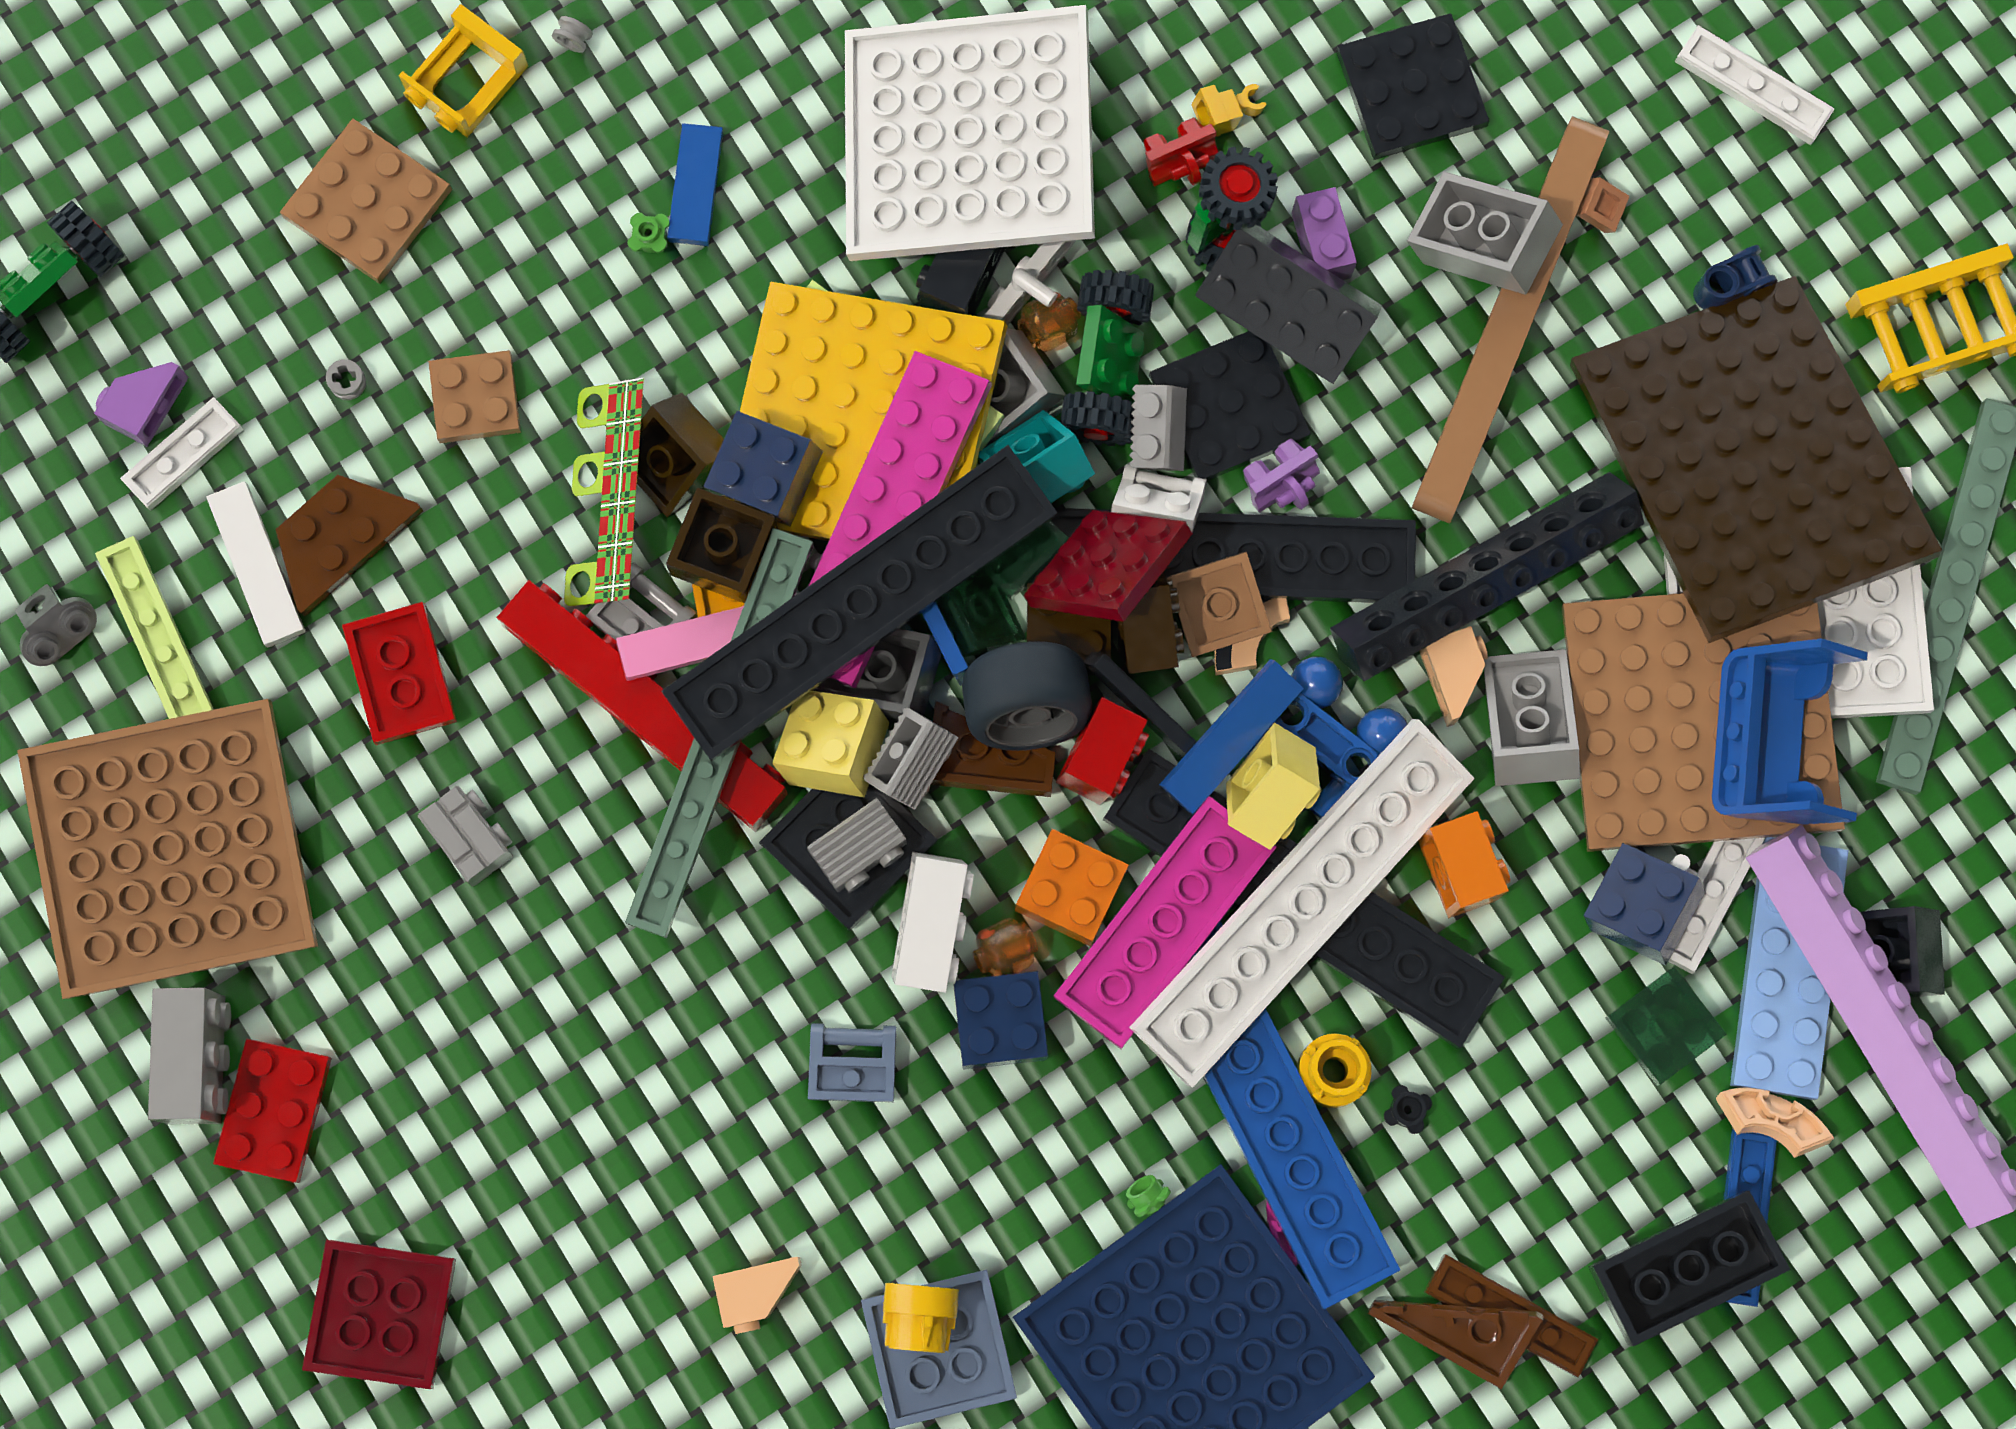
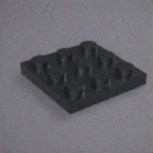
M1451 13L1338 45L1336 53L1373 160L1488 126L1489 118Z
M1250 331L1164 365L1149 373L1153 385H1172L1187 388L1184 455L1194 477L1207 479L1208 481L1275 453L1278 446L1289 439H1293L1296 443L1310 439L1311 432L1271 345Z
M869 784L865 797L811 789L759 843L848 931H851L909 872L912 852L926 854L938 842V839L897 800ZM877 798L906 838L907 844L901 848L904 854L885 868L879 863L866 872L870 878L854 891L848 892L845 887L840 892H837L808 852L807 846Z

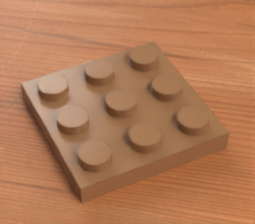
M352 118L285 204L280 214L288 222L380 284L449 195L452 188L445 180Z

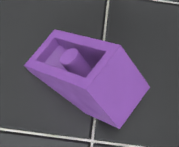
M169 362L115 378L111 386L104 388L99 394L96 401L97 409L94 414L106 426L148 447L189 377L179 365Z

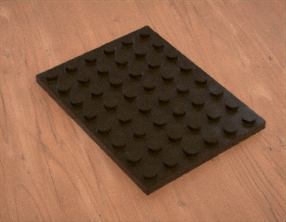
M1796 276L1758 289L1747 297L1742 296L1725 305L1703 309L1571 359L1570 367L1630 487L1636 490L1640 507L1708 643L1940 556L1942 552L1940 544Z

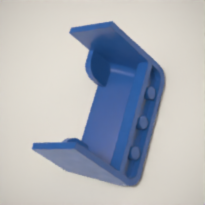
M1820 638L1739 648L1728 654L1721 671L1712 802L1717 812L1735 818L1795 824L1856 821L1857 813L1825 805L1820 787L1811 782L1799 781L1805 700L1818 699L1829 690L1833 678L1834 664L1867 661L1868 652Z

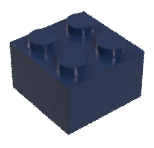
M736 411L703 487L713 494L775 516L776 522L791 527L823 451L811 439Z
M1622 843L1583 916L1590 931L1666 966L1705 892L1699 877Z
M1038 971L955 981L953 987L963 1070L1047 1060L1048 1053Z

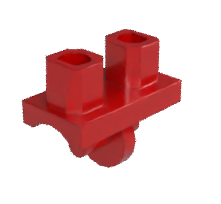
M1193 117L1180 124L1177 128L1179 138L1167 143L1164 136L1158 133L1143 141L1149 178L1154 186L1170 179L1176 181L1185 176L1192 185L1201 182L1200 170L1206 167L1210 159L1214 160L1215 155L1218 153L1215 142L1217 135L1211 124L1203 127Z

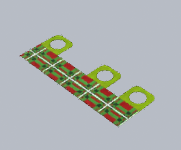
M644 378L587 387L578 396V427L584 429L606 425L604 452L580 455L576 458L573 465V494L575 496L602 493L597 562L574 564L567 569L564 590V602L567 606L629 599ZM598 394L602 398V410L596 418L587 419L583 413L584 403L590 395ZM586 462H594L598 468L597 478L591 486L583 487L578 480L579 471ZM583 571L590 577V587L584 596L578 598L571 593L570 585L573 577L578 572Z

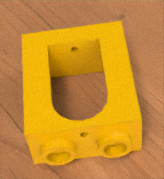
M460 4L451 14L454 28L411 77L402 71L399 74V78L405 88L404 96L419 109H423L424 106L428 107L436 113L434 118L442 127L451 133L457 129L468 138L528 68V63L522 49ZM473 43L501 66L464 108L455 111L434 95V89Z

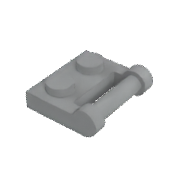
M634 562L631 563L630 589L633 587L671 617L673 621L670 624L697 618V612L689 605L683 607L644 576V570ZM630 599L596 603L586 615L594 623L595 627L615 640L619 637L663 626Z

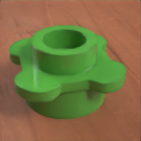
M636 213L631 217L632 236L628 239L627 243L632 251L639 252L642 250L647 253H661L667 248L668 234L666 229L670 226V221L666 215L658 214L652 217L645 216L643 213ZM647 230H652L650 236L645 235Z
M1153 1175L1144 1176L1135 1181L1127 1190L1126 1196L1129 1199L1127 1206L1130 1209L1135 1208L1134 1214L1137 1217L1152 1214L1164 1205L1165 1199L1168 1198L1171 1191L1168 1187H1162L1164 1183L1161 1179H1156Z

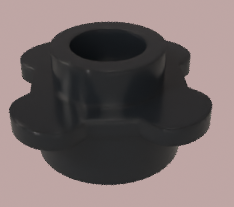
M1404 1085L1395 1087L1391 1092L1393 1100L1390 1109L1384 1112L1385 1122L1390 1126L1396 1124L1403 1126L1411 1134L1422 1132L1424 1129L1423 1119L1426 1116L1427 1110L1432 1107L1431 1098L1427 1094L1419 1095L1415 1092H1409L1408 1088ZM1405 1106H1410L1412 1108V1112L1410 1114H1406L1404 1112Z

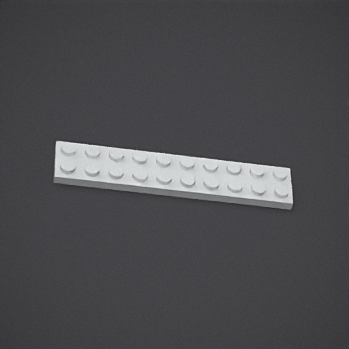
M1412 719L1129 1028L1187 1086L1193 1088L1474 780V777L1419 719Z

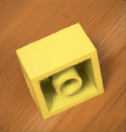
M810 691L793 703L772 764L789 785L865 797L869 783L864 780L863 775L868 773V767L873 766L872 760L877 758V752L881 750L889 721L874 700Z
M1274 722L1226 783L1228 825L1269 850L1280 838H1287L1295 826L1297 816L1304 808H1311L1321 792L1316 747Z

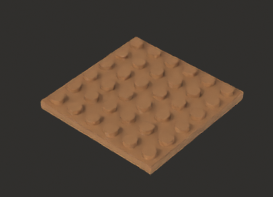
M1684 593L1564 603L1562 605L1565 644L1579 744L1580 786L1587 852L1619 849L1622 843L1633 848L1778 837L1801 825L1735 818L1720 814L1713 806L1712 788L1721 671L1725 658L1730 652L1739 648L1822 638L1817 603L1708 643ZM1827 691L1822 697L1805 700L1799 781H1807L1818 785L1823 793L1824 804L1842 809ZM1844 822L1802 824L1809 834L1840 832L1845 829Z
M270 699L17 750L62 999H71L318 947L274 711Z

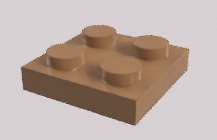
M510 350L428 361L436 434L439 443L521 433L513 359Z
M1247 552L1166 577L1168 580L1172 579L1173 588H1177L1180 606L1178 616L1192 657L1272 632Z

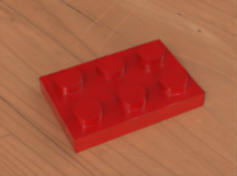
M423 602L342 625L372 740L375 745L457 722L428 613Z
M246 1038L213 1164L300 1183L332 1058Z

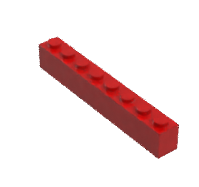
M528 580L496 617L502 627L682 772L694 737L661 692L663 688L653 681L657 674L627 681L616 640L608 634L603 639L590 630L594 623L576 608L569 613L559 604L562 597L547 584L543 583L540 587H537ZM740 741L718 802L754 832H757L788 793L782 785L785 781L782 775L767 763L763 768L759 767L750 759L753 752Z

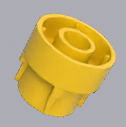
M1327 1034L1315 1039L1303 1050L1297 1063V1070L1314 1103L1327 1108L1344 1107L1356 1101L1366 1092L1371 1080L1372 1068L1366 1050L1357 1039L1342 1034ZM1327 1060H1338L1344 1066L1345 1076L1341 1082L1333 1083L1325 1078L1323 1065Z
M885 1283L882 1322L886 1323L885 1346L891 1349L934 1353L949 1351L951 1329H955V1320L957 1318L959 1289Z

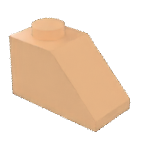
M1471 626L1452 632L1419 651L1447 727L1455 725L1461 717L1485 667L1484 660L1488 659L1487 649L1480 635L1475 637Z
M800 1257L712 1276L723 1328L734 1326L735 1334L761 1329L759 1320L767 1319L772 1314L802 1266Z

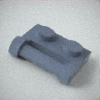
M811 1023L808 1100L894 1103L896 1026L883 1025V1029L825 1028L824 1024ZM824 1045L882 1046V1058L823 1057Z

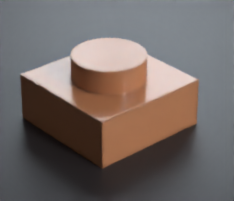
M1601 177L1591 178L1576 215L1604 233H1613L1617 229L1630 196Z

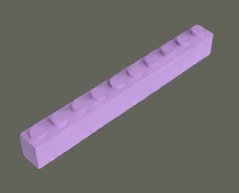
M1801 824L1760 845L1746 857L1747 861L1968 1228H1974L2013 1212L2016 1209V1171L2009 1168L2001 1155V1147L1993 1133L1986 1130L1978 1117V1108L1974 1100L1968 1094H1964L1955 1079L1956 1073L1953 1065L1946 1057L1940 1054L1934 1044L1930 1027L1924 1020L1919 1019L1911 1006V999L1907 989L1894 978L1888 968V960L1884 951L1871 940L1865 930L1866 924L1863 916L1856 908L1850 905L1844 895L1840 878L1827 867L1821 857V849L1814 836L1807 833Z

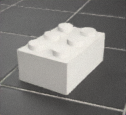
M912 852L891 974L895 985L946 993L947 983L955 984L959 958H956V954H953L955 940H963L966 925V916L960 912L962 898H970L973 884V873L967 870L968 865L963 860Z

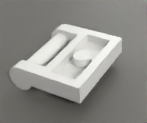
M1126 464L1122 480L1112 503L1111 512L1186 521L1191 532H1193L1204 499L1207 479L1194 477L1193 481L1140 471L1138 468H1133L1130 464Z

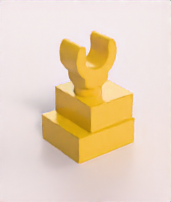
M1257 84L1246 86L1242 93L1236 96L1232 89L1218 93L1216 86L1211 85L1200 88L1191 106L1201 125L1204 127L1211 124L1218 137L1223 133L1234 131L1243 114L1247 116L1261 114L1266 103L1254 104L1248 99L1258 90L1259 85Z

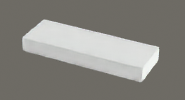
M213 397L120 479L151 511L244 429Z

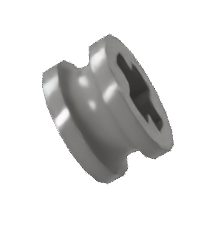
M561 16L558 21L560 29L553 31L552 38L558 44L571 51L583 53L586 49L584 41L591 39L593 35L591 29L574 18Z
M338 360L329 366L326 372L328 387L336 397L342 400H352L359 397L366 387L364 373L351 360ZM349 371L356 380L350 381L351 387L344 389L339 382H336V379H342L341 373Z

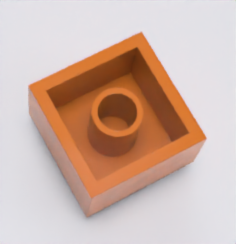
M1478 811L1431 827L1418 840L1448 919L1493 903L1509 891L1506 885L1511 882L1508 869L1502 859H1496L1491 844L1495 843L1492 828L1486 819L1481 821Z
M1052 829L1016 903L1015 911L1091 947L1129 865Z

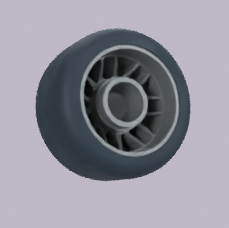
M1022 642L996 648L974 660L965 671L962 680L968 728L978 741L992 748L1020 751L1056 745L1081 732L1091 718L1092 699L1086 665L1078 653L1060 644Z

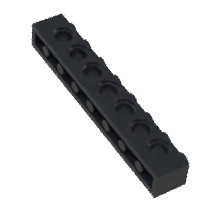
M1608 472L1330 627L1340 660L1363 681H1366L1644 525L1636 490Z

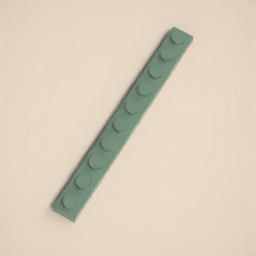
M1988 398L1981 402L1942 542V552L1937 560L1924 607L1934 711L1926 714L1894 715L1877 775V783L1914 795L1921 792L2016 448V407Z
M773 528L731 641L795 596L814 546L812 541ZM694 738L627 915L626 924L664 938L668 937L740 742L711 761Z

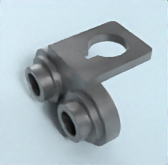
M48 584L41 587L15 609L16 614L26 629L20 639L21 653L30 664L35 666H48L56 662L94 630L97 623L96 612L87 600L72 597L60 602ZM44 600L43 608L39 612L29 613L35 604Z

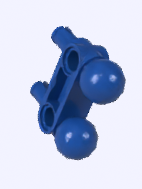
M1313 656L1302 660L1291 674L1304 688L1290 704L1301 710L1303 720L1299 724L1291 726L1285 724L1279 716L1275 723L1316 747L1318 766L1330 774V782L1322 790L1315 804L1309 808L1321 819L1359 778L1350 775L1346 768V761L1350 757L1360 756L1370 766L1408 724L1399 712L1391 708L1379 707L1370 710L1361 718L1357 726V735L1355 736L1322 710V708L1333 704L1343 690V677L1340 669L1329 659ZM1265 732V733L1261 736V738L1254 744V746L1246 753V755L1243 757L1244 759H1246V757L1250 754V752L1254 749V747L1258 744V742L1262 739V737L1266 734V732Z

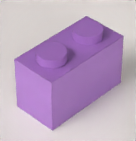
M1336 187L1296 196L1291 214L1303 255L1342 280L1351 279L1357 262Z

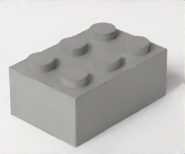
M1443 171L1407 242L1425 265L1526 295L1563 224L1547 200Z
M154 988L152 990L148 1120L170 1125L221 1124V1114H226L228 1109V1091L226 1088H222L223 1071L228 1070L230 1062L229 1047L224 1045V1028H229L231 1008L229 1003H225V996L206 988Z

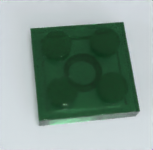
M992 566L984 567L937 601L964 657L986 653L1006 645L1022 643L1027 639L1004 590L1001 589V583Z
M1675 966L1668 969L1605 1017L1657 1086L1664 1083L1727 1035Z

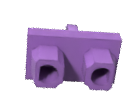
M1289 439L1275 450V457L1281 465L1270 471L1261 460H1256L1243 470L1244 479L1250 489L1252 505L1259 513L1275 502L1280 508L1293 502L1300 510L1309 505L1305 493L1315 487L1312 478L1320 474L1315 460L1318 458V454L1311 446L1303 449L1293 439Z

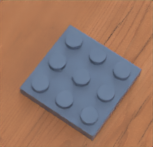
M987 1270L921 1285L959 1289L955 1329H951L949 1351H945V1353L888 1348V1346H885L886 1323H882L884 1295L861 1300L890 1429L1017 1398Z

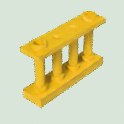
M2008 243L1856 291L1845 305L1851 319L1865 315L1866 319L1872 320L1892 373H1889L1877 385L1880 393L1895 389L1896 393H1902L1917 387L1920 384L1919 380L2008 352L2009 357L2016 356V315L2000 278L2003 274L2002 269L2014 258ZM1978 279L1979 283L1985 284L2005 333L2004 337L1984 343L1962 289L1966 286L1965 282ZM1941 291L1942 295H1947L1968 347L1967 349L1946 355L1925 303L1928 294ZM1903 303L1904 307L1910 308L1929 356V361L1908 367L1887 314L1890 311V306Z

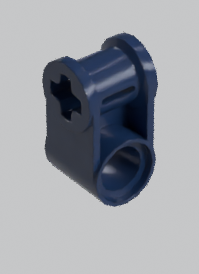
M1759 245L1746 248L1731 258L1708 268L1694 287L1693 296L1700 308L1706 309L1712 306L1725 305L1742 296L1747 297L1758 289L1777 283L1776 276L1769 274L1759 255L1762 251ZM1709 282L1719 284L1723 288L1724 293L1721 294L1713 291Z

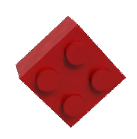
M1102 697L1092 708L1091 718L1080 732L1055 783L1099 805L1108 797L1114 799L1117 793H1121L1130 775V771L1124 769L1127 761L1132 762L1135 756L1138 757L1147 741L1149 734L1144 732L1143 729L1148 720Z

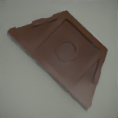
M337 474L276 528L298 611L304 617L418 517L423 512L417 502Z

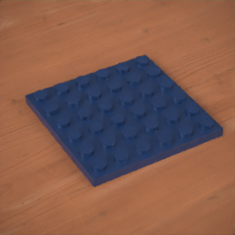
M1221 1164L1012 1317L1091 1429H1307L1375 1378L1372 1371L1327 1309H1322L1311 1287Z

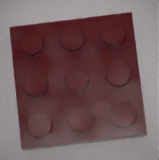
M1092 510L1084 517L1080 526L1067 542L1060 547L1058 553L1047 567L1036 577V580L1026 591L1024 597L1032 608L1124 622L1190 538L1192 532L1186 521Z
M326 1239L302 1370L423 1389H434L456 1259Z

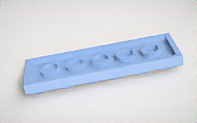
M1765 837L1762 844L1774 839V837ZM1819 845L1821 857L1829 870L1834 871L1840 878L1844 892L1849 850ZM1757 877L1730 1086L1763 1089L1774 1094L1817 1100L1830 997Z

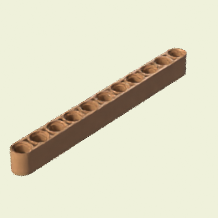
M1574 116L1571 117L1538 198L1547 200L1563 225L1527 294L1524 295L1505 288L1500 289L1416 494L1412 509L1450 524L1594 172L1609 130Z

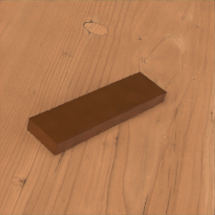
M1443 1254L1424 1293L1445 1305L1537 1311L1541 1313L1543 1320L1526 1350L1579 1378L1598 1341L1592 1335L1446 1254Z

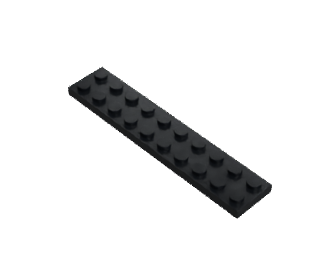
M1007 445L661 692L708 758L713 761L1055 518L1058 512L1010 446Z
M1055 508L1058 512L1055 518L1002 555L1001 590L1027 591V583H1034L1036 577L1047 567L1058 553L1060 547L1067 542L1080 526L1084 517L1092 510L1111 512V510ZM1199 513L1192 535L1165 568L1163 574L1166 578L1247 552L1261 598L1375 603L1415 580L1416 520Z
M1148 749L1121 793L1109 808L1103 821L1159 857H1162L1197 810L1193 814L1189 813L1159 785L1175 765ZM1213 791L1209 796L1227 809V798ZM1288 837L1285 839L1280 838L1274 845L1276 846L1275 851L1241 893L1234 905L1239 908L1295 848L1297 843ZM1373 892L1362 901L1313 955L1457 1049L1462 1047L1505 978Z

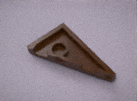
M1374 1300L1368 1311L1369 1315L1500 1389L1505 1385L1543 1320V1315L1537 1311Z

